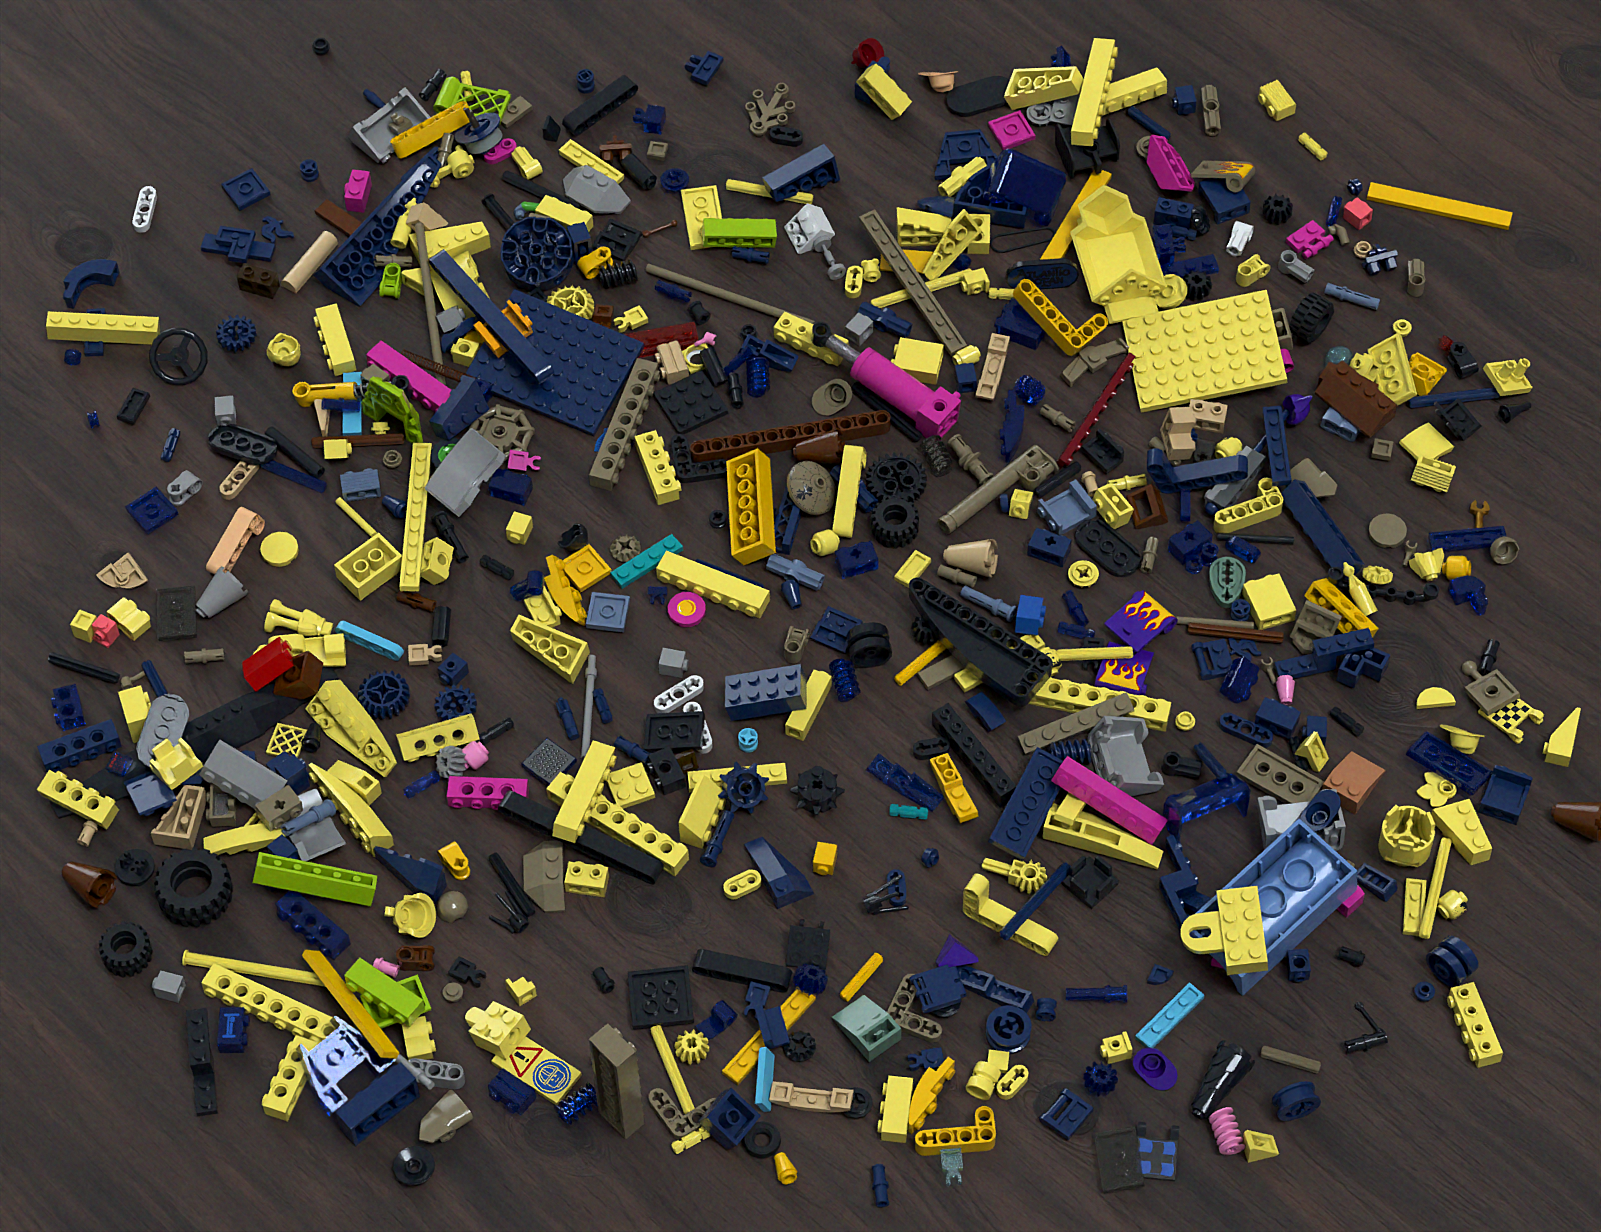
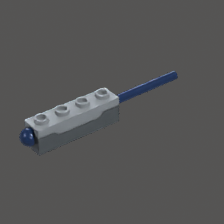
M1287 409L1282 411L1283 422L1290 414ZM1266 434L1254 449L1246 446L1236 454L1244 455L1248 458V477L1246 479L1214 485L1212 490L1209 489L1206 492L1204 499H1206L1205 511L1207 514L1215 515L1216 512L1234 506L1263 469L1265 456L1260 452L1267 444Z

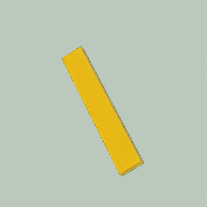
M801 985L780 1006L787 1031L816 1000V996ZM760 1029L722 1070V1074L736 1085H739L758 1064L759 1049L765 1047Z

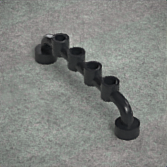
M1339 567L1330 568L1327 576L1329 582L1338 588L1346 589L1347 593L1351 595L1349 592V582L1342 581L1343 570ZM1373 583L1366 585L1372 599L1376 598L1377 595L1385 596V600L1388 602H1393L1396 598L1404 599L1406 605H1413L1415 601L1427 602L1434 600L1439 594V587L1434 583L1426 584L1423 594H1416L1414 590L1398 591L1393 586L1380 588Z

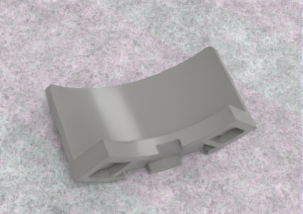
M470 428L435 470L426 484L425 490L459 517L471 505L480 491L479 487L482 485L483 480L487 482L492 474L502 465L506 455L476 430Z
M312 789L298 795L303 807V811L299 816L309 812L312 806L323 804L317 789ZM330 816L324 818L320 823L313 822L290 834L288 840L298 849L301 861H308L346 844Z

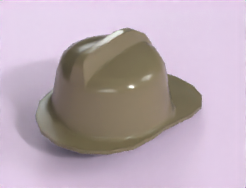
M842 379L829 381L814 392L812 397L813 408L817 413L826 416L838 412L850 403L852 399L851 387Z

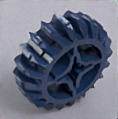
M384 669L381 674L376 671V675L369 674V679H363V684L359 686L358 701L370 716L373 715L375 719L379 716L383 720L385 716H389L392 719L393 714L399 716V710L405 711V705L409 704L410 688L405 678H401L399 673L395 675L392 670L388 674Z

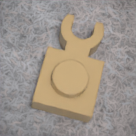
M428 644L408 645L409 665L429 664V659L436 662L442 661V655L435 654L436 652H442L441 646L435 645L432 648H428Z

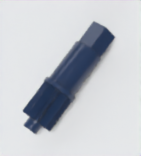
M560 697L556 703L559 716L563 721L569 739L576 740L580 735L572 715L573 712L567 699Z

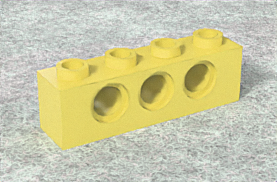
M471 713L396 735L404 761L408 760V762L416 761L423 755L434 756L445 746L457 747L462 744L466 746L471 741L479 740L475 720ZM455 730H462L461 736H452ZM442 735L443 740L441 742L435 743L433 741L435 736ZM417 741H424L423 747H415Z
M49 770L37 791L43 797L87 820L97 823L107 830L119 811L115 805L116 801L108 796H105V798L99 796L100 793L93 788L85 789L83 784L75 779L72 781L66 779L67 776L60 771L55 773ZM66 787L64 792L59 793L61 788ZM83 795L81 800L76 801L78 796ZM99 803V806L92 810L93 805Z
M297 1035L293 1042H289L287 1055L279 1063V1072L277 1076L272 1078L270 1091L262 1099V1106L266 1115L288 1122L321 1052L318 1042ZM302 1058L301 1061L294 1062L295 1059ZM288 1076H294L292 1079H286ZM281 1093L286 1094L283 1097H277Z

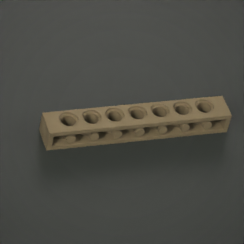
M640 358L636 359L590 471V486L611 491L613 485L618 483V473L625 465L624 458L626 454L629 455L631 441L635 440L637 426L641 425L643 420V411L648 409V399L650 396H653L654 384L660 379L661 371L658 370V363Z

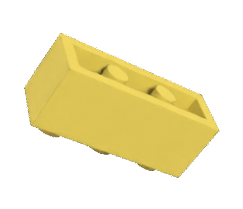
M877 64L867 68L856 81L891 120L899 117L912 102L907 94Z
M545 195L535 209V214L551 217V219L561 224L566 231L567 226L585 222L588 232L593 227L592 214L575 208L571 204L561 202L554 197Z
M888 1076V1083L883 1084L882 1095H886L885 1102L881 1101L880 1114H883V1120L878 1122V1132L881 1133L882 1141L906 1143L913 1078Z

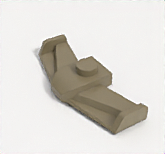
M1122 338L1096 347L1088 346L1079 351V356L1060 376L1072 387L1073 383L1087 369L1094 373L1107 365V358L1122 353H1129V346Z

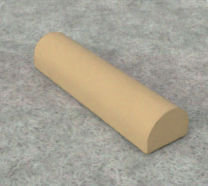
M323 231L281 281V286L297 293L338 245L336 237L328 231Z

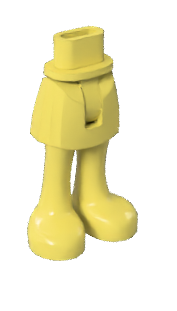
M274 599L270 605V612L266 616L264 631L271 633L276 626H283L295 630L298 634L304 636L321 637V635L331 634L333 623L327 622L325 618L308 609L299 612L285 607L280 600ZM279 615L289 616V617H292V618L297 619V620H299V621L287 619V618L281 617V616H279Z

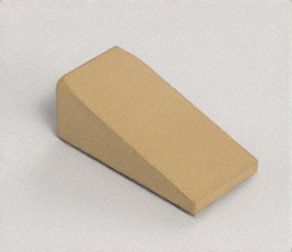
M315 399L314 404L322 437L328 435L329 402L327 399Z

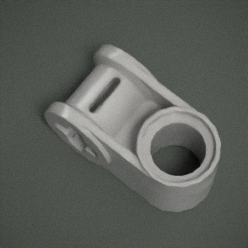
M188 470L182 472L167 487L170 503L174 506L183 505L201 489L203 485L202 480Z

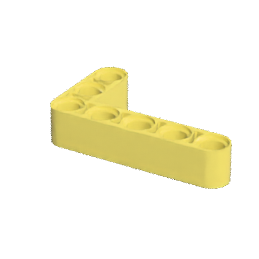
M844 446L832 530L838 537L852 538L861 470L865 469L867 452L864 447Z
M980 874L973 875L963 891V912L971 919L1000 933V930L1011 920L1016 912L989 899V881ZM1027 919L1010 939L1040 955L1048 956L1058 941V936L1051 930Z

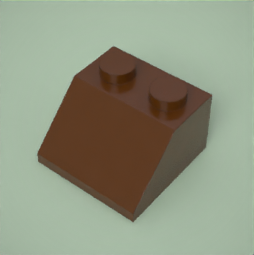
M310 651L294 656L292 658L294 666L276 678L273 693L279 696L305 699L317 694L323 662Z

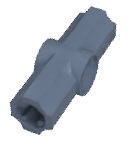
M776 554L769 557L766 565L767 570L783 576L786 581L795 580L796 583L816 591L820 590L825 579V575L807 568L802 561L797 559L790 561Z

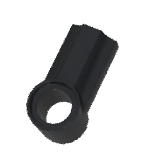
M1169 751L1164 755L1161 770L1168 776L1180 774L1199 778L1202 761L1181 757L1177 752Z

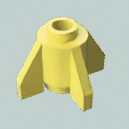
M1439 548L1433 552L1415 553V558L1409 560L1410 567L1422 579L1427 581L1438 579L1437 576L1441 574L1444 559L1443 549Z

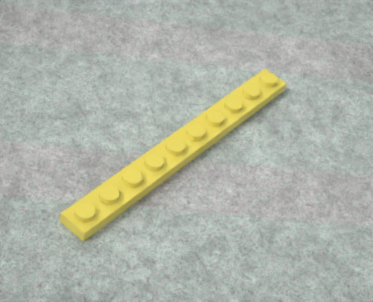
M413 443L400 591H419L428 500V491L425 490V486L430 478L432 443Z

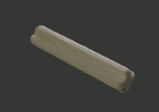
M1263 1046L1260 1056L1313 1073H1318L1321 1067L1320 1061L1269 1046Z

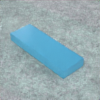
M767 1047L759 1049L755 1104L763 1112L771 1111L769 1097L773 1083L775 1055Z

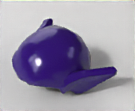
M1292 394L1285 397L1282 405L1284 409L1290 412L1287 417L1289 425H1297L1305 420L1310 411L1309 402L1312 399L1311 395L1304 397L1300 394Z

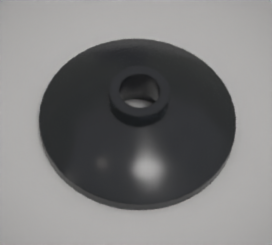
M411 1146L398 1153L394 1160L393 1169L396 1177L402 1183L419 1185L426 1182L432 1176L435 1170V1161L433 1155L427 1149ZM413 1167H418V1168H419V1169L416 1170V1171H412V1170H411Z

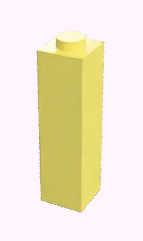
M813 670L807 682V709L792 711L785 724L786 735L804 741L832 687V676L828 673Z

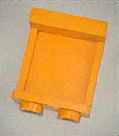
M508 300V306L501 312L525 338L533 333L531 328L533 323L528 316L524 317L521 314L522 310L517 303L513 304ZM478 321L474 324L477 334L497 358L507 352L506 348L486 328L487 324H482Z

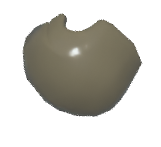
M1503 536L1497 538L1492 543L1490 554L1497 564L1505 565L1511 563L1517 557L1520 548L1517 541L1511 537Z
M458 891L446 892L439 898L436 908L437 915L449 923L454 922L458 918H463L468 910V900Z

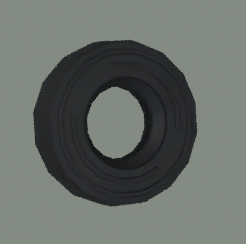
M765 1121L756 1122L744 1136V1146L748 1153L760 1159L769 1158L774 1155L781 1143L780 1133L776 1126ZM760 1133H764L770 1137V1142L768 1145L761 1147L754 1142L755 1137Z

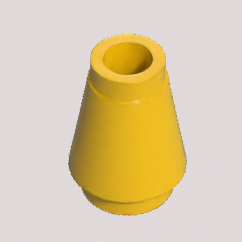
M785 1153L776 1154L774 1160L778 1180L782 1184L793 1183L797 1179L796 1168Z

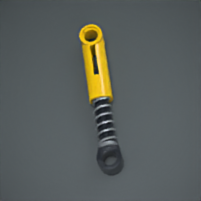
M398 375L392 381H389L392 385L402 389L407 399L411 398L414 392L413 387L405 375ZM299 382L295 384L292 392L300 406L308 407L314 403L315 399H327L328 402L357 400L368 391V383L366 385H362V383L357 385L356 382L309 385L306 382Z

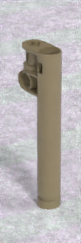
M1033 445L950 509L945 515L941 516L937 520L938 525L943 532L950 534L1016 482L1027 491L1034 492V489L1046 480L1050 473L1058 472L1059 467L1055 460L1037 445Z

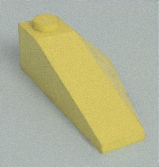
M965 209L948 225L923 270L924 275L929 281L937 279L982 231Z

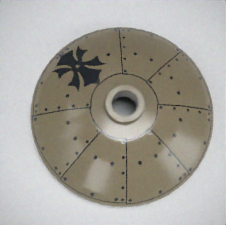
M802 461L791 468L787 477V488L791 499L797 507L811 515H821L828 512L835 504L837 496L836 486L829 472L818 463L812 461Z

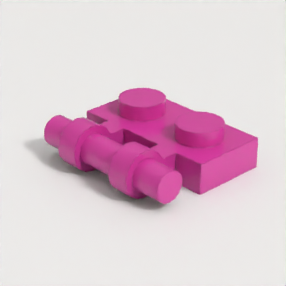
M1312 220L1287 237L1286 243L1297 253L1304 250L1305 252L1302 253V256L1307 259L1310 256H1315L1320 249L1328 247L1334 238L1330 234L1323 237L1325 230Z

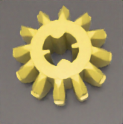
M693 1029L690 1034L685 1030L684 1036L678 1035L675 1049L676 1056L681 1058L682 1063L688 1060L690 1065L692 1061H696L699 1064L700 1058L706 1059V1053L709 1052L707 1037L703 1038L702 1032L696 1034V1031Z

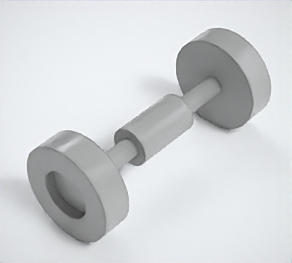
M820 236L813 242V247L817 252L824 251L828 264L832 265L827 272L830 279H840L845 275L846 269L843 264H835V259L831 252L827 250L831 246L830 238L828 236Z

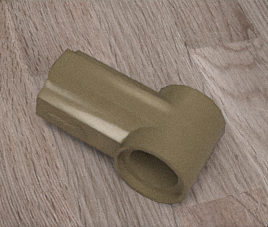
M1413 259L1408 261L1407 292L1413 297H1419L1423 294L1425 286L1424 262L1420 259Z

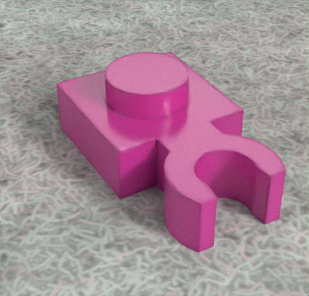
M510 450L507 469L526 472L528 466L532 470L538 471L540 467L534 466L533 462L535 460L541 461V457L533 456L528 458L529 452Z

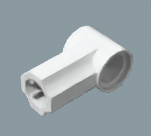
M1239 221L1235 222L1226 251L1231 256H1241L1246 242H1249L1254 226Z

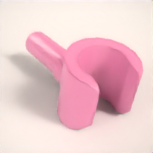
M706 332L704 338L696 341L694 344L699 346L707 343L713 346L715 344L713 340L717 335Z

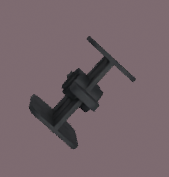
M1110 118L1106 119V126L1098 127V139H1094L1093 146L1071 145L1072 127L1062 129L1059 123L1056 124L1055 145L1070 179L1074 178L1075 171L1091 167L1094 168L1096 174L1101 173L1102 163L1100 158L1113 155L1115 161L1119 160V136Z

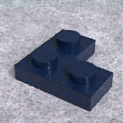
M220 226L215 241L219 245L231 246L228 255L229 261L247 263L256 234L254 230Z

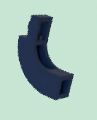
M96 259L84 262L71 270L63 281L65 285L63 299L66 302L67 308L74 309L82 291L91 285L104 284L114 286L120 273L117 261Z

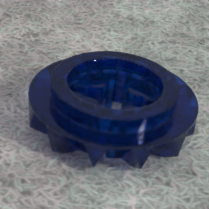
M668 169L662 174L660 179L662 188H666L667 192L673 191L675 193L678 190L681 191L683 188H687L689 176L682 169Z

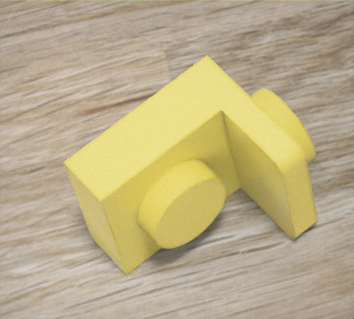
M1015 489L1011 498L1009 516L1027 519L1029 507L1033 499V492Z

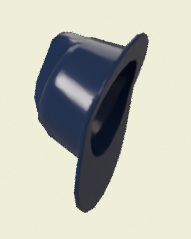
M1332 790L1319 792L1303 810L1300 820L1313 831L1323 832L1324 828L1333 824L1334 817L1340 809L1341 800L1339 795Z

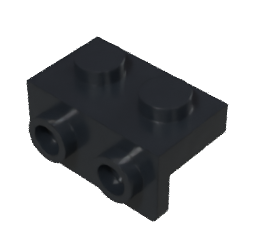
M1101 429L1096 431V437L1082 446V451L1106 474L1123 463V448L1116 444L1110 435L1106 432L1104 433Z

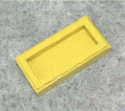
M915 550L896 573L894 580L909 588L910 580L921 576L931 563V558Z

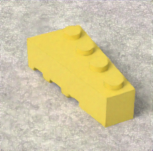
M518 615L510 630L513 641L572 684L590 653L587 642L521 615Z

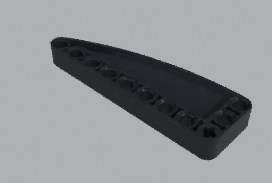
M916 577L910 580V600L925 623L948 651L973 675L1003 698L1018 707L1026 706L1051 677L1052 659L924 579Z

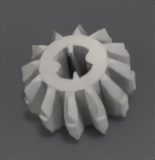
M445 746V748L440 749V754L436 755L437 762H435L437 764L436 771L439 772L440 776L448 779L449 776H462V771L466 770L465 763H467L464 760L466 754L462 753V749L454 746Z

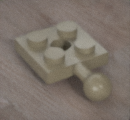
M1466 661L1463 663L1462 672L1476 680L1465 686V692L1487 716L1520 698V693L1497 669L1482 676L1477 671L1475 662ZM1489 691H1496L1497 693H1496V694H1488L1487 692H1489Z

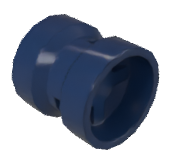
M589 69L580 70L576 75L577 88L581 93H591L595 89L594 74Z

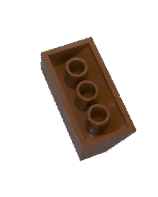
M1343 360L1329 370L1315 391L1316 396L1368 438H1371L1395 418L1397 404Z

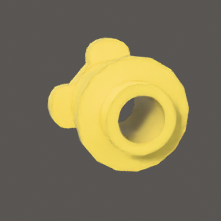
M878 259L863 260L861 262L865 281L876 282L881 277Z

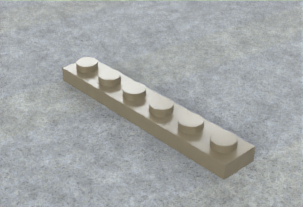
M1126 692L1019 735L1018 738L1025 755L1033 753L1037 747L1043 749L1050 746L1051 742L1058 743L1094 728L1103 716L1122 717L1134 712V708Z

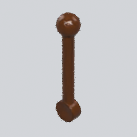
M672 220L671 223L653 230H644L642 235L644 238H648L650 234L671 226L675 227L678 223L676 220Z

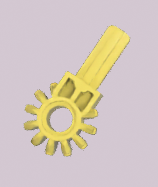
M985 858L982 864L984 870L1008 876V884L1020 887L1021 892L1027 890L1028 894L1031 893V890L1036 892L1047 881L1045 867H1040L1039 862L1033 864L1032 860L1026 864L1024 861L1014 859L1012 865Z

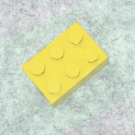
M377 533L334 564L336 577L361 601L401 571L402 555L380 533Z

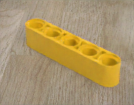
M461 101L392 138L390 143L397 157H407L442 138L444 133H451L470 122L469 118L463 110L464 107L469 108L467 102Z

